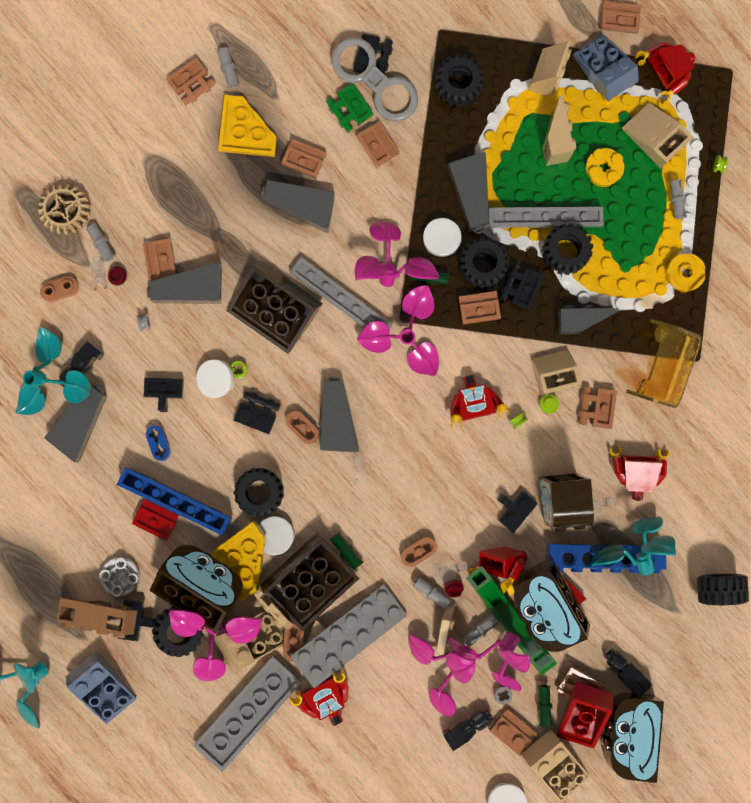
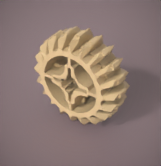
M60 184L59 189L56 186H52V192L46 190L47 197L41 196L44 202L38 203L42 208L38 210V213L42 215L40 220L44 222L46 228L50 227L49 230L51 232L56 231L58 235H61L63 231L65 235H69L70 230L76 233V227L82 229L81 223H87L84 217L90 216V213L86 211L90 209V206L86 204L89 201L88 198L84 197L85 194L82 191L79 192L76 186L72 188L70 184H67L66 187ZM70 196L76 200L64 201L62 197ZM56 201L55 207L51 209L53 203ZM63 205L66 207V208H65V213H66V215L63 213ZM78 210L76 216L72 218L73 213ZM64 218L66 223H57L53 219Z

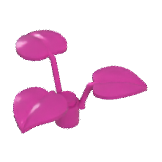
M388 221L375 222L370 226L369 232L374 239L378 241L387 240L386 262L384 265L382 261L379 262L374 256L360 257L354 269L356 281L361 279H379L381 285L391 287L394 285L395 278H399L404 269L407 275L414 278H439V274L432 262L422 257L410 258L408 264H403L397 272L396 267L393 264H389L391 240H400L401 230L397 225Z
M420 286L411 290L402 302L403 311L407 314H412L408 328H403L399 335H389L390 329L387 324L382 321H373L363 329L357 337V341L362 347L371 352L382 353L391 347L389 338L400 339L402 343L406 345L411 344L415 348L408 355L409 367L416 373L436 376L439 368V356L436 348L428 342H423L419 347L414 343L416 337L412 330L414 317L425 319L434 310V299L429 286Z
M187 610L169 611L171 627L177 635L190 637L195 635L197 630L202 631L205 627L203 626L205 619L199 613ZM237 616L229 619L226 626L223 623L221 627L227 636L231 635L233 642L244 644L252 641L259 633L261 618ZM205 627L208 633H210L208 658L198 657L193 663V672L199 680L211 682L225 674L226 664L219 658H212L213 639L216 633Z
M507 631L502 640L497 639L493 645L481 654H477L473 649L452 639L450 635L448 636L449 643L457 654L473 660L481 659L496 646H499V655L504 659V663L500 673L493 670L491 675L498 684L517 692L521 691V685L514 678L505 675L504 672L507 663L523 673H526L530 667L529 655L513 652L520 641L517 635Z
M409 634L408 640L411 653L420 663L428 665L431 663V660L437 661L446 658V665L450 668L451 672L439 690L436 688L430 690L429 698L431 704L439 713L447 717L453 716L456 712L455 701L448 693L443 692V689L452 675L457 681L468 683L474 675L476 660L466 658L455 651L451 653L447 651L444 655L435 657L433 656L434 649L429 643L416 635Z

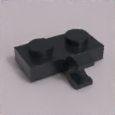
M144 378L143 397L159 398L158 411L168 412V399H183L184 380Z
M524 491L513 502L502 494L497 501L504 505L507 510L498 521L514 533L538 503Z
M124 599L123 605L131 606L133 610H137L136 623L133 635H125V638L118 639L139 641L141 626L154 627L153 622L156 621L155 618L143 617L145 602Z

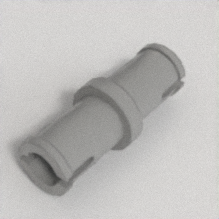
M221 48L217 51L222 65L221 71L225 74L228 88L236 87L239 85V81L235 72V63H232L229 48Z
M682 180L670 181L672 194L670 201L673 203L674 219L687 218L684 202L686 201V196L683 195Z
M92 224L88 226L86 230L94 242L93 246L99 250L104 262L114 259L115 255L108 245V239L102 235L98 225Z
M420 576L413 584V587L425 594L428 600L432 599L443 609L451 601V598L437 590V586H432Z
M491 613L480 624H475V628L462 637V640L470 648L481 637L485 638L487 636L486 633L499 624V621Z

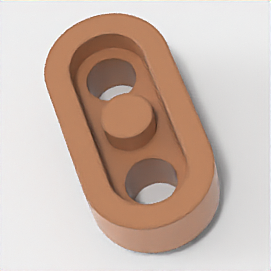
M63 277L45 283L40 289V295L47 302H56L74 296L79 290V284L72 277ZM70 283V288L65 289V285ZM48 289H52V293L50 295H47Z
M293 411L288 414L286 418L287 426L304 443L313 444L318 440V429L301 412ZM299 418V424H293V419ZM308 431L313 432L312 438L306 437Z
M430 537L418 540L402 551L401 561L408 567L416 566L436 552V542ZM425 543L430 544L429 550H424L423 545ZM409 553L414 555V559L411 561L407 559Z
M295 624L290 629L285 628L283 654L291 662L294 661L290 657L289 650L291 648L299 650L303 647L304 630L301 631ZM293 628L298 630V634L295 636L290 633Z

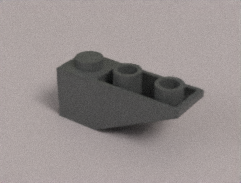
M572 305L563 306V309L558 311V334H579L619 311V308H613V305H603L601 308L585 305L578 309H575V306Z

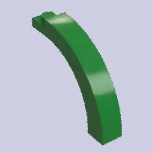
M482 566L466 577L506 632H512L519 637L520 641L517 646L524 655H529L531 664L541 676L557 664L550 653L541 648L534 637L528 634L525 622L518 617L515 609Z

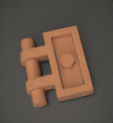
M197 57L166 78L178 96L183 92L186 93L187 96L181 99L185 106L190 102L194 103L197 97L204 92H209L210 88L216 84L212 78L205 82L203 78L208 75V72ZM198 82L200 86L191 91L190 87Z
M584 387L580 398L582 400L581 411L578 413V417H580L579 425L586 426L587 418L593 419L592 427L612 429L617 391L597 388L596 395H591V387ZM590 401L595 402L594 412H588Z

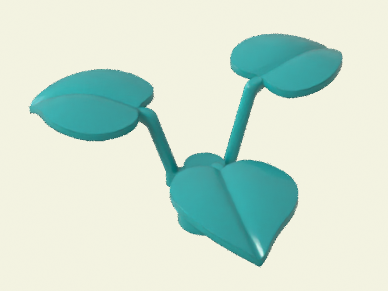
M39 328L35 345L37 359L45 363L38 367H33V371H26L24 373V385L20 389L18 405L15 411L17 414L33 415L39 413L44 408L46 397L40 392L41 387H39L44 383L65 385L63 395L71 403L82 402L89 396L91 391L88 378L80 371H69L66 375V381L47 379L46 375L39 371L49 365L51 359L58 358L62 349L59 337L45 328Z
M660 516L642 518L635 521L631 526V530L634 533H642L643 539L642 552L637 553L635 559L626 549L622 550L621 545H608L599 549L594 554L591 566L617 563L627 555L632 561L633 566L637 565L640 575H650L655 571L651 554L676 556V542L672 536L667 535L655 537L651 542H647L646 533L658 531L663 525V519Z
M42 661L32 667H25L15 663V672L6 675L0 674V680L16 675L21 680L27 692L20 700H16L17 710L25 722L39 729L40 726L37 724L35 714L26 704L25 699L30 693L34 692V688L40 684L39 680L47 676L49 671Z

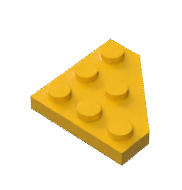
M224 95L219 152L275 157L276 135L267 127L243 96Z
M256 521L250 523L209 553L240 576L243 588L238 598L241 602L258 591L260 585L266 535Z

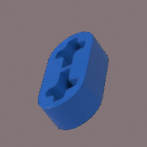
M158 426L149 427L146 430V438L153 457L159 461L167 460L171 455V450L163 429ZM154 429L155 431L160 432V434L157 435L159 442H156V439L154 437H150V435L153 434L152 430ZM158 445H160L162 449H166L163 458L162 456L157 455V452H159Z

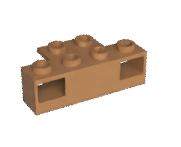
M60 598L57 622L64 623V627L76 628V626H80V630L92 631L93 629L97 630V634L108 635L113 633V637L125 638V635L134 634L137 610H133L131 606L126 605L112 607L110 602L100 600L87 601L77 598ZM72 608L75 609L74 619L71 618ZM108 616L123 618L122 626L107 623Z

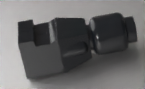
M87 341L75 353L70 364L71 367H66L59 375V380L66 381V375L69 371H80L84 374L97 359L101 360L104 355Z
M611 649L605 654L606 663L613 671L618 673V677L634 694L642 696L652 686V683L632 663H627V659L619 651Z
M488 709L485 711L479 710L470 717L471 720L467 719L458 723L450 731L446 729L442 732L452 751L468 743L476 734V730L481 731L491 724L493 717Z

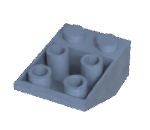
M604 34L573 54V57L595 89L607 101L639 82L638 66Z
M97 651L65 676L67 688L105 724L109 723L137 699L111 665Z

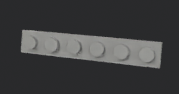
M505 207L488 209L489 228H555L565 223L566 226L572 223L574 227L578 225L581 227L604 226L603 207Z
M302 257L291 269L290 274L363 328L373 321H382L388 325L389 329L392 327L391 323Z

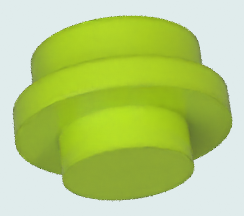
M545 395L540 400V408L547 414L554 413L559 407V401L554 395Z

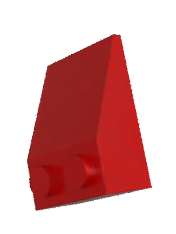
M575 682L556 736L594 749L613 711L614 693Z

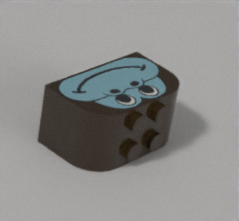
M578 473L538 477L544 523L548 527L554 529L555 532H562L570 527H574V530L586 529V526L593 525L594 506L590 478Z
M183 545L177 547L159 568L150 592L178 610L193 611L201 614L205 619L203 626L217 633L241 594L243 583L240 576L234 570L212 557L209 553L192 545Z
M550 558L524 571L514 592V603L518 617L524 620L528 634L534 637L537 644L544 650L559 652L587 640L591 624L554 559Z
M625 692L614 696L613 711L605 726V734L601 736V747H603V756L606 763L623 779L657 783L664 701L654 695L643 694L642 696H637L634 693Z

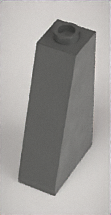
M485 152L451 162L447 168L469 232L473 230L475 232L483 231L489 223Z
M267 180L266 186L263 185L261 196L264 197L266 204L325 233L329 232L335 192Z
M214 263L150 281V286L147 287V297L150 298L152 303L221 304L222 266L220 263Z
M329 377L328 381L324 380L320 450L359 453L344 383L340 381V378Z
M90 384L91 391L89 396L80 403H72L44 437V439L73 462L78 463L81 460L107 398L103 394L104 390L97 384L94 386Z

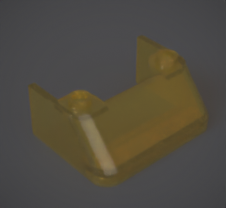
M651 319L650 323L658 325L654 336L660 345L648 379L644 378L637 383L636 392L627 389L626 393L676 408L682 400L701 344V336L679 326Z

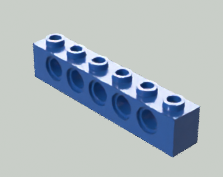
M128 467L124 468L116 484L220 535H225L233 517Z
M546 544V560L553 558L560 572H563V568H571V572H583V568H589L590 572H602V569H610L612 573H621V569H629V573H639L637 565L633 566L630 559L627 564L619 561L613 564L591 566L594 554L599 549L608 545ZM621 545L622 550L626 549L634 559L637 553L642 552V545ZM569 552L572 559L569 563H564L563 555ZM585 553H589L591 556V560L587 564L582 561V556ZM651 554L655 568L653 573H660V570H666V555Z

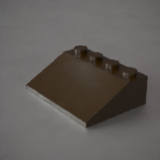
M259 261L251 267L227 312L289 354L313 321L323 303L263 261Z
M317 532L262 582L260 586L276 606L303 631L360 578Z

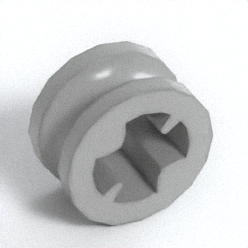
M144 313L143 316L138 314L137 323L139 330H150L148 314Z
M500 686L495 690L494 698L499 704L505 705L512 700V692L509 688ZM506 690L508 692L506 693L508 695L507 700H499L500 696H498V693Z

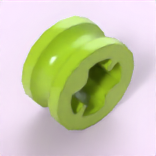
M718 155L714 162L713 172L720 171L721 174H724L728 164V157L721 158Z
M235 361L230 366L233 377L241 379L246 376L248 369L243 362ZM236 365H237L238 367H239V365H242V366H243V367H242V370H243V373H242V374H240V373H238V375L234 374V373L236 372V370L234 369V367H235Z
M523 412L509 421L510 424L514 425V430L528 421V418H524Z

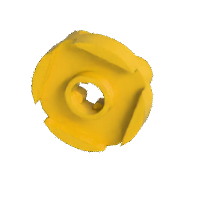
M609 148L596 149L587 159L585 172L593 184L600 187L611 186L623 175V157ZM606 163L610 169L603 172V168L600 165Z
M679 254L669 262L665 275L669 284L674 289L685 293L695 290L704 282L705 265L694 254ZM682 268L684 270H686L687 268L690 270V277H684L682 275Z

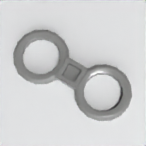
M352 37L340 42L332 55L333 69L338 77L349 83L364 82L375 92V108L380 116L386 120L399 122L413 115L418 104L417 90L413 84L404 77H386L376 67L375 50L362 38ZM353 45L363 48L369 58L368 67L363 73L358 75H349L344 72L339 62L342 51ZM394 84L405 87L411 98L408 109L399 114H393L385 110L381 101L383 91L388 86Z

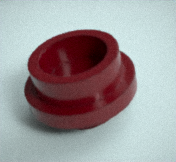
M113 267L108 272V280L111 284L120 286L127 280V273L121 267Z
M450 580L445 584L444 589L449 597L456 598L462 594L464 585L459 580Z

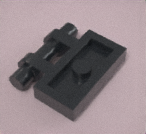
M362 33L361 38L372 46L376 56L377 53L382 54L381 61H376V67L385 75V71L389 67V55H392L393 41L386 39L385 45L382 46L379 45V37ZM359 46L353 71L363 73L368 67L369 58L366 51Z
M513 264L511 270H508V278L505 285H502L500 289L499 299L506 301L508 295L514 297L511 304L529 311L544 275L528 268L525 269L524 274L518 273L520 266ZM515 280L520 281L517 290L512 288Z
M245 391L243 398L249 400L248 406L240 403L233 421L270 435L277 418L270 415L272 409L279 411L281 404L276 403L274 399L263 398L259 396V393ZM258 403L265 406L264 412L255 409V404Z

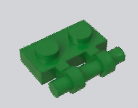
M353 83L337 93L338 102L335 103L332 98L326 101L330 107L329 111L335 114L339 120V125L347 133L353 130L350 124L351 121L354 120L359 126L373 116L372 110ZM345 107L349 114L344 116L340 110L341 108Z

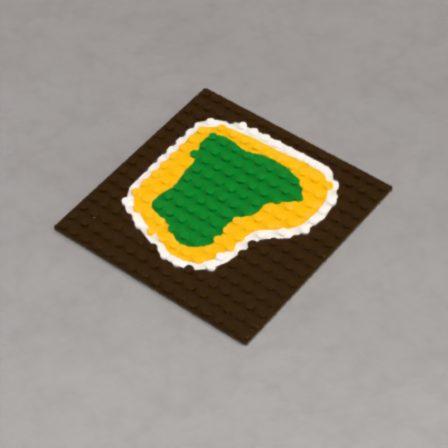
M440 30L438 32L407 264L409 259L413 257L426 258L432 262L437 272L449 273L448 285L432 282L426 284L425 281L410 280V276L405 273L402 302L411 290L420 286H429L434 299L433 313L425 319H418L415 316L413 324L698 362L701 358L721 173L720 171L713 172V166L718 155L721 158L724 156L733 71L727 68L694 64L695 67L690 71L691 78L687 86L676 95L673 94L668 103L663 104L667 100V96L662 95L659 99L658 96L663 91H669L670 88H665L648 60L649 58H646L644 65L639 66L638 62L643 60V57L635 59V56L627 55L638 66L639 82L607 101L595 89L573 57V54L580 49L569 47L568 49L572 51L566 63L560 84L556 92L552 91L551 96L547 97L530 91L529 87L542 50L553 45ZM455 55H459L461 58H463V55H467L469 60L472 57L475 59L474 63L478 62L480 64L479 69L483 70L484 82L478 99H475L472 105L468 103V107L465 108L463 105H460V108H456V105L450 107L447 101L443 103L441 101L442 97H438V90L435 89L438 68L441 67L443 61L447 62V58L450 56L454 59ZM456 74L448 79L449 83L457 89H464L470 85V81L464 75ZM563 95L564 101L568 103L569 111L567 117L572 122V131L570 132L571 137L575 139L576 150H574L568 162L546 166L542 147L554 108L559 97ZM648 103H651L681 123L693 136L692 140L661 169L622 129ZM609 148L623 157V175L611 186L600 187L593 184L585 172L587 159L596 149ZM482 152L486 153L488 209L505 207H603V227H581L580 229L582 231L586 230L588 232L586 234L587 237L591 236L592 238L590 243L593 244V249L591 250L593 253L588 263L577 273H570V275H565V273L557 274V270H550L551 266H547L545 264L546 259H543L542 254L544 251H542L545 239L554 228H489L488 223L483 231L475 232L473 230L469 232L447 169L448 164ZM606 163L600 165L603 168V172L610 169ZM681 179L683 195L686 196V201L684 202L687 218L675 220L673 203L670 201L672 194L669 182ZM438 218L452 220L461 231V243L454 254L445 257L429 253L423 242L426 226ZM480 237H484L486 240L488 237L492 238L493 242L499 241V245H503L505 253H508V269L502 280L498 284L492 285L491 288L484 287V289H479L480 286L473 287L472 283L465 281V277L462 278L461 270H459L460 257L466 245L470 244L474 239L479 240ZM562 240L557 244V250L562 257L573 259L577 256V247L573 242ZM478 254L473 258L474 267L482 273L491 272L495 267L494 260L487 254ZM679 254H694L705 265V280L701 286L693 291L683 293L674 289L669 284L665 275L669 262ZM513 264L520 266L518 273L524 274L525 269L528 268L544 275L529 311L511 304L514 298L511 295H508L506 301L499 299L500 289L502 285H505L508 278V270H511ZM682 268V275L684 277H690V270L688 268L686 270ZM515 280L512 288L517 290L520 281ZM497 291L501 319L462 325L459 296ZM401 302L399 319L401 322L409 323L412 314H407L403 311ZM572 305L575 306V309H578L585 305H593L594 308H601L603 305H613V308H619V311L579 334H558V311L563 309V306Z

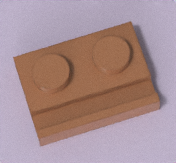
M604 1L600 30L637 34L639 32L641 5Z
M380 121L356 135L376 168L400 153Z
M291 139L281 164L317 179L327 152Z
M170 238L143 243L149 281L177 274Z
M497 291L458 297L462 325L501 319Z
M570 665L560 685L557 686V691L569 697L575 682L604 690L606 685L604 682Z
M508 708L505 709L504 713L500 715L489 729L492 734L519 756L528 748L535 736L538 735Z

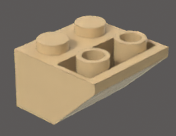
M569 350L531 359L541 396L582 385L577 365Z

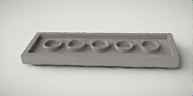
M383 584L290 657L312 687L315 688L331 676L332 671L336 672L403 620L407 614Z
M272 656L193 746L223 772L302 681L276 657Z

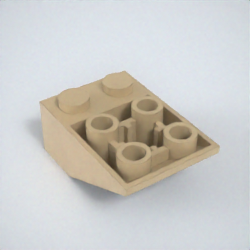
M565 41L542 50L529 87L530 91L547 97L551 96L552 91L556 92L572 51L568 49L570 41Z
M563 95L559 97L554 108L542 147L546 166L568 162L574 150H576V142L571 137L570 132L572 131V122L567 117L569 111L568 103L564 101Z
M648 103L622 127L624 132L660 169L693 138L681 123L651 103Z
M263 611L252 617L261 618V627L257 636L248 643H235L232 641L231 635L227 636L225 632L214 637L231 673L243 669L283 646L284 635L273 621L274 617L271 613L268 614L266 611Z
M551 729L521 754L531 769L560 802L590 778L588 773Z

